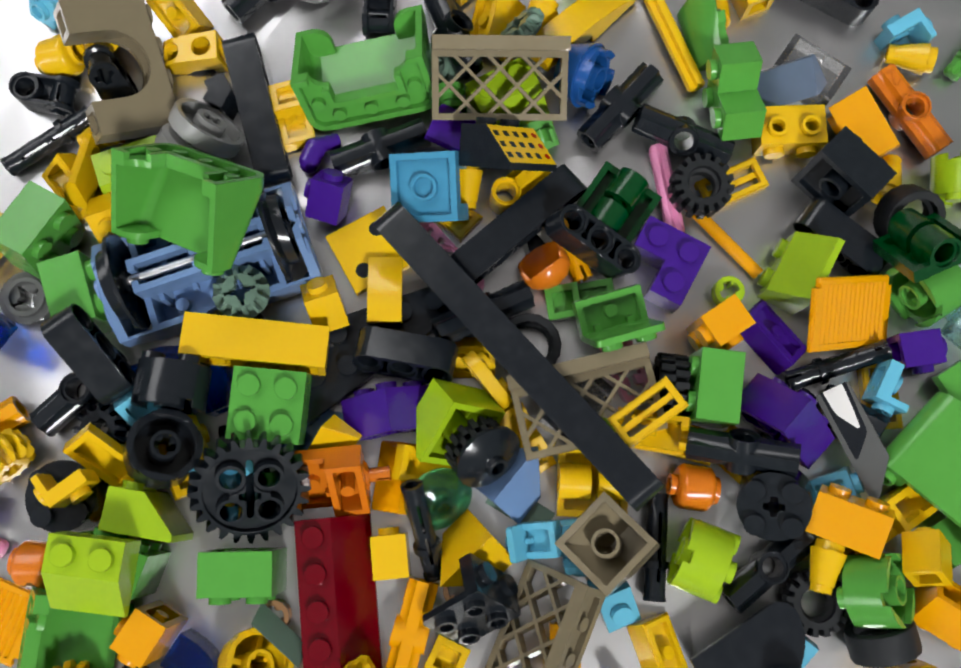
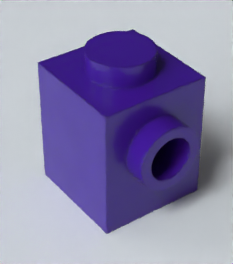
M332 168L322 169L315 176L309 178L304 189V197L308 198L305 216L337 226L347 215L353 178L344 176L342 171Z
M940 328L899 333L886 338L888 342L886 347L891 348L892 359L904 364L903 370L912 369L913 375L935 372V365L947 362V343L941 335Z

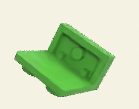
M640 284L572 301L581 342L591 345L593 348H601L602 352L623 348L622 342L635 339L636 342L656 339V333L666 329L663 321L648 318Z

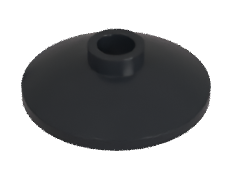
M504 426L491 427L475 435L462 448L456 460L455 471L458 479L468 487L477 488L489 485L501 478L512 467L520 449L518 436L513 430Z

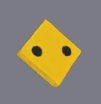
M384 206L325 236L357 296L367 291L369 257H401L372 225L387 211ZM403 259V271L411 267Z

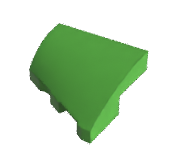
M687 0L679 10L677 17L687 47L699 71L706 70L707 60L712 57L713 45L729 44L726 32L725 10L717 9L716 0Z

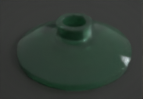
M452 468L433 469L418 478L424 484L423 488L431 512L434 530L450 526L468 509L471 502L472 489L458 479L456 472ZM404 501L405 513L408 517V512ZM417 506L416 509L418 512L420 523H422L419 506Z

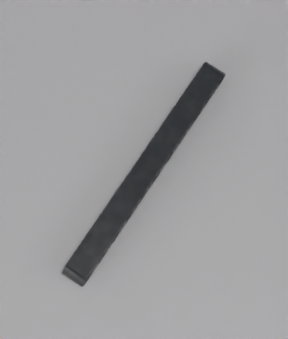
M397 201L372 224L636 512L665 487L657 476L400 202Z

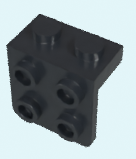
M468 553L459 559L465 591L422 616L425 627L462 645L477 643L481 637L493 630L505 627L508 622L521 615L517 598L518 586L514 578L510 574H506L492 566L488 561Z

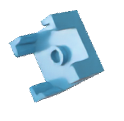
M460 151L389 154L391 207L397 201L400 202L418 222L469 220L468 203H461L460 169H466L467 166H459Z

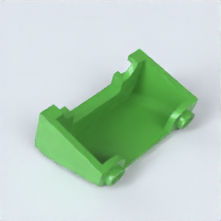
M422 4L400 10L394 18L396 33L336 47L331 36L323 30L310 29L296 33L290 85L311 126L321 131H333L424 112L432 108L431 50L427 21Z
M152 143L111 148V233L127 238L126 241L135 245L147 244L149 239L161 238L198 253L194 256V266L201 269L203 274L209 276L223 275L224 271L232 268L264 190V174L260 171L178 144Z
M937 392L885 448L889 455L883 484L899 487L907 484L961 528V401L948 393Z
M31 587L17 668L63 667L64 662L70 659H74L77 665L80 661L88 660L90 661L89 668H114L116 652L109 647L116 638L113 634L114 629L123 617L50 608L45 588ZM130 603L129 616L134 611L133 603Z

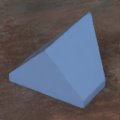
M538 446L532 447V451H539ZM520 448L514 464L501 478L489 485L477 487L476 489L519 524L541 498L539 459L527 462L524 448Z

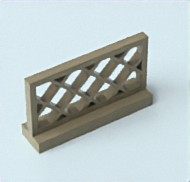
M432 34V120H476V117L497 118V120L567 121L569 51L571 50V36ZM439 57H453L463 67L449 82L439 73ZM459 57L473 58L465 64ZM479 57H487L496 67L484 82L469 68ZM493 57L507 58L499 64ZM513 57L521 58L530 67L517 82L503 68ZM528 58L540 59L535 64H533ZM546 58H560V73L549 82L537 68ZM465 71L480 85L466 100L452 86ZM499 71L513 85L500 100L486 86ZM533 72L547 85L534 99L520 87ZM439 78L446 85L440 92ZM560 80L558 91L554 85ZM449 88L463 103L453 113H439V98ZM482 89L496 102L487 113H478L469 104ZM517 89L527 99L529 104L520 113H511L503 102ZM551 90L559 98V113H545L536 103ZM467 106L472 113L459 112ZM500 106L506 113L493 112ZM534 107L539 113L527 112Z
M647 342L625 346L615 351L601 352L552 364L576 391L580 392L583 398L586 396L602 406L598 413L600 417L603 416L606 409L613 413L618 411L609 404L619 388L635 397L640 395L637 391L623 384L629 371L645 369L648 382L641 394L656 384ZM623 373L619 380L611 377L612 375ZM507 375L506 379L513 400L526 461L579 450L572 441L561 435L562 431L560 428L555 432L540 422L545 414L542 409L535 419L523 412L520 398L529 395L511 375ZM605 378L615 384L606 402L588 392L596 379ZM587 382L584 389L576 385L579 383ZM659 392L652 397L653 401L648 399L645 403L651 406L660 400ZM663 407L656 412L657 418L664 414ZM636 409L623 418L625 420L621 426L632 420L631 417ZM525 418L533 422L529 430H527ZM640 423L627 434L629 437H633L648 425ZM664 424L656 431L667 429L668 424ZM537 426L554 435L547 449L532 451L529 438ZM558 439L567 443L564 445L554 447Z
M528 559L518 583L517 598L520 611L521 608L529 605L533 621L521 626L517 617L501 628L485 668H512L522 663L523 668H532L530 659L541 653L545 662L543 668H579L606 596L598 588L587 585L536 560ZM536 570L543 572L546 587L534 593L532 580ZM569 584L574 587L569 603L561 606L557 590ZM549 594L553 611L541 616L536 600ZM556 618L559 627L554 639L548 641L543 624ZM536 629L540 646L527 651L523 634ZM515 639L519 656L507 661L505 648L509 641Z

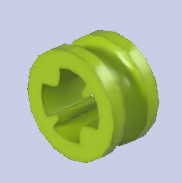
M733 276L721 278L711 289V298L716 305L728 298V296L723 298L720 294L724 289V284L727 285V289L732 287L735 290L734 294H736L740 301H742L745 294L743 283Z

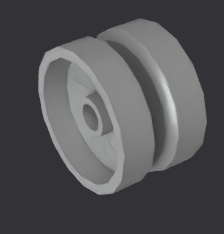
M192 98L176 100L168 116L169 123L161 127L155 138V143L178 144L230 161V158L238 154L245 142L244 133L228 116L218 109Z

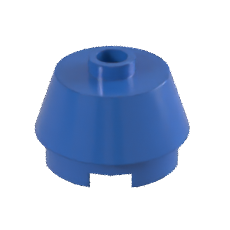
M602 43L571 44L568 61L567 100L577 108L583 106L593 109L596 107L593 101H595L599 94L605 96L612 83L615 70L609 68L610 59L612 60L615 54L605 49ZM560 58L557 61L553 79L560 73ZM560 80L554 85L558 91Z

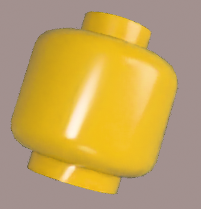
M58 34L37 43L34 63L42 74L62 75L72 78L82 74L85 70L83 53L86 49L83 44L64 46L61 36Z

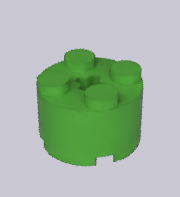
M958 265L916 284L894 267L885 273L889 275V284L892 285L891 307L904 320L910 317L918 323L915 326L921 328L930 327L961 306V268Z
M882 553L880 560L866 554L847 555L848 557L841 570L842 586L837 588L836 598L839 608L847 610L854 627L859 629H906L905 624H911L914 620L915 592L914 587L907 588L905 575L902 573V555L900 553Z

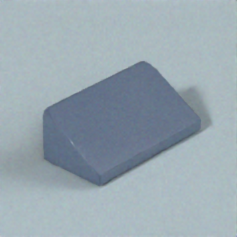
M811 54L761 71L757 90L765 106H784L817 96L827 85V81L815 54Z

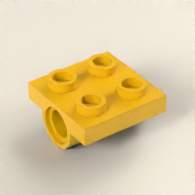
M580 450L557 455L556 516L580 517L603 492H606L628 514V502Z

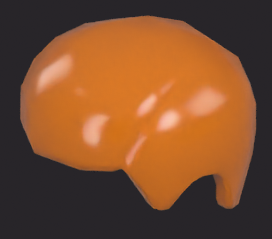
M552 241L528 253L519 262L518 269L526 285L533 290L541 291L558 286L568 275L571 263L564 248L555 241Z

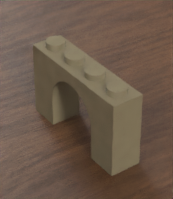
M58 0L53 14L64 46L97 42L112 43L127 50L136 59L142 71L143 84L140 92L128 97L90 103L85 113L95 144L157 135L161 127L169 123L168 116L176 100L172 90L173 77L171 71L165 68L162 59L163 45L161 39L158 36L155 37L152 27L153 14L150 6L145 4L144 0Z

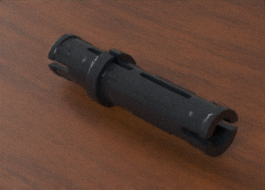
M86 105L83 106L82 109L62 121L60 119L52 122L53 127L28 141L6 157L1 158V163L12 176H16L19 172L43 159L65 143L70 145L75 142V137L89 127L85 113L88 107ZM76 124L75 127H73V128H71L70 130L66 131L65 133H63L62 135H60V136L57 137L56 139L53 138V137H55L56 135H58V134H60L61 132H63L64 130H66L67 128H69L70 126ZM46 143V145L43 146L42 148L38 149L37 151H35L34 153L30 154L29 156L24 157V156H25L26 154H28L29 152L33 151L34 149H36V148L39 147L40 145Z
M881 339L823 360L820 357L812 359L810 364L784 371L783 377L785 383L790 384L788 387L794 391L816 383L824 385L829 383L831 378L890 360L893 357L890 347H884L888 345V342L885 339Z
M415 478L403 482L400 488L404 496L408 518L415 539L413 543L414 553L420 558L425 581L436 582L440 580L441 539L435 534L431 512L423 488V481ZM417 506H419L422 523H420L418 512L416 509ZM426 538L429 545L430 554H428L427 547L425 544Z
M657 493L647 503L646 532L661 547L642 566L645 568L644 601L666 602V569H670V562H666L669 494Z

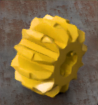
M8 428L0 433V485L4 482H10L14 477L21 475V472L29 468L31 461L36 457L35 449L31 445L32 442L19 429L12 430Z

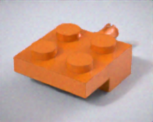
M361 444L294 451L293 454L301 453L303 455V465H307L309 470V477L307 478H310L311 490L308 491L309 503L303 504V509L333 506L335 517L370 514L371 482L391 481L390 465L369 468L368 464L364 461Z

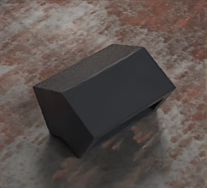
M222 72L204 80L208 90L203 100L206 104L218 109L233 121L239 111L233 88Z

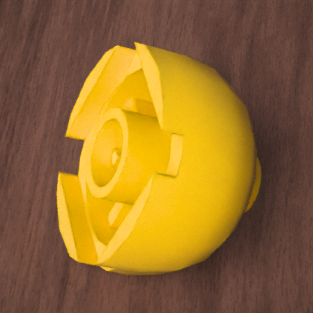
M252 627L237 633L223 646L218 657L217 668H294V664L256 628Z

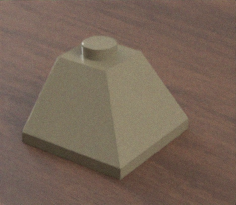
M603 492L554 543L606 597L632 577L661 547L606 492Z

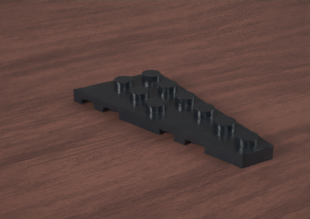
M430 287L402 296V323H367V308L347 314L349 326L330 332L326 376L312 375L307 426L312 425L320 419L319 417L334 405L341 403L342 400H345L354 391L378 375L361 371L352 364L360 329L366 326H375L426 336L433 333L430 320L451 310Z

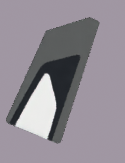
M844 382L816 395V399L867 494L871 497L879 498L889 455L850 383Z

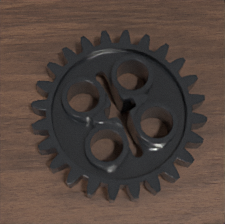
M247 430L244 440H239L233 432L231 433V443L229 444L218 438L216 439V451L205 447L203 451L204 460L195 459V471L189 472L188 483L191 485H188L187 497L191 498L190 511H197V523L207 520L206 531L208 533L219 528V539L221 540L228 533H232L234 543H237L242 535H247L249 543L253 544L257 534H260L265 541H268V531L273 530L278 535H281L282 524L285 523L293 527V514L302 516L304 514L303 504L309 503L308 491L311 490L310 478H307L309 477L308 466L303 465V455L301 453L293 455L294 446L292 443L281 448L282 442L279 435L271 442L267 441L266 431H263L258 439H253L251 431ZM247 460L253 461L254 513L251 515L247 514L246 504ZM264 468L276 469L275 471L270 473H264L261 471ZM226 470L237 471L233 475H226L223 472ZM268 500L275 501L273 504H263V502ZM228 503H236V504H238L237 506H234V507H227V506H225V504H228Z

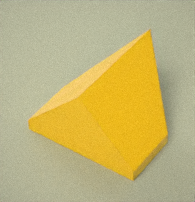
M469 509L443 532L440 587L464 586L459 559L468 553L488 561L502 572L512 564L507 549Z

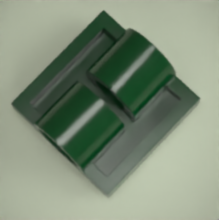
M606 161L577 202V205L584 208L631 243L662 197L648 188L647 180L638 172L627 167L618 169Z
M905 208L898 211L891 218L888 224V234L873 240V248L876 254L916 284L955 265L961 264V229L937 213L925 217L913 208Z

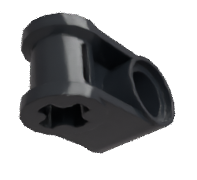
M364 0L362 8L363 36H369L370 33H389L390 35L396 33L394 18L397 14V0Z
M96 44L84 51L83 61L88 69L89 81L98 92L101 100L128 97L139 92L131 76L123 69L109 47Z
M27 71L14 74L8 83L10 93L29 111L54 114L66 118L76 112L73 108L76 93L81 90L82 86L80 82L67 76L45 75ZM35 88L30 95L26 96L29 90Z

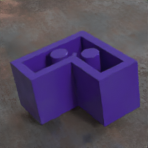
M650 215L634 243V246L641 254V261L658 269L643 298L673 314L682 305L711 246Z
M757 373L743 389L740 416L744 422L769 435L772 440L801 444L799 464L808 470L835 439L827 426L829 421L816 408L817 401L809 393L803 390L796 392L790 389L781 379L777 377L770 379L760 373Z
M396 381L375 384L376 390L374 388L354 391V397L341 401L344 422L362 435L359 441L372 440L393 434L416 432V407L429 385H423V382L407 381L402 383L401 387H397Z

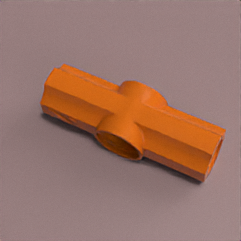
M894 63L881 69L867 81L868 85L889 111L888 121L890 125L898 131H904L925 160L934 156L953 142L931 113L932 104L929 97L925 93L914 91ZM906 108L909 109L913 113V115L907 112Z

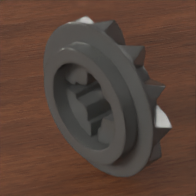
M20 272L9 278L3 285L0 292V307L8 319L26 325H31L37 321H44V316L49 312L40 279L27 272ZM24 290L32 294L36 293L32 298L34 307L26 303L22 304L26 300Z

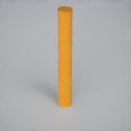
M695 214L692 216L753 279L763 271L711 217L707 218L705 216L703 219H696Z

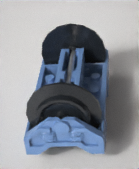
M290 181L263 190L233 264L238 266H247L249 264L263 273L270 286V298L267 305L296 296L301 293L300 285L306 284L315 277H324L309 237L296 190ZM111 232L105 233L102 243L91 247L90 263L96 279L94 281V289L98 298L103 303L107 321L122 345L130 348L139 344L180 335L184 311L207 313L216 307L212 299L213 283L217 281L219 276L205 275L201 272V269L194 266V256L198 254L161 238L149 239V243L143 245L130 244L126 241L127 238L119 237ZM302 255L308 272L302 279L291 282L293 280V265L301 262ZM237 280V289L231 292L230 296L236 295L244 304V295L251 288H245Z

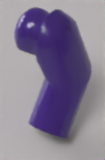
M333 133L308 139L299 157L302 171L308 174L316 172L325 152L341 148L339 135Z

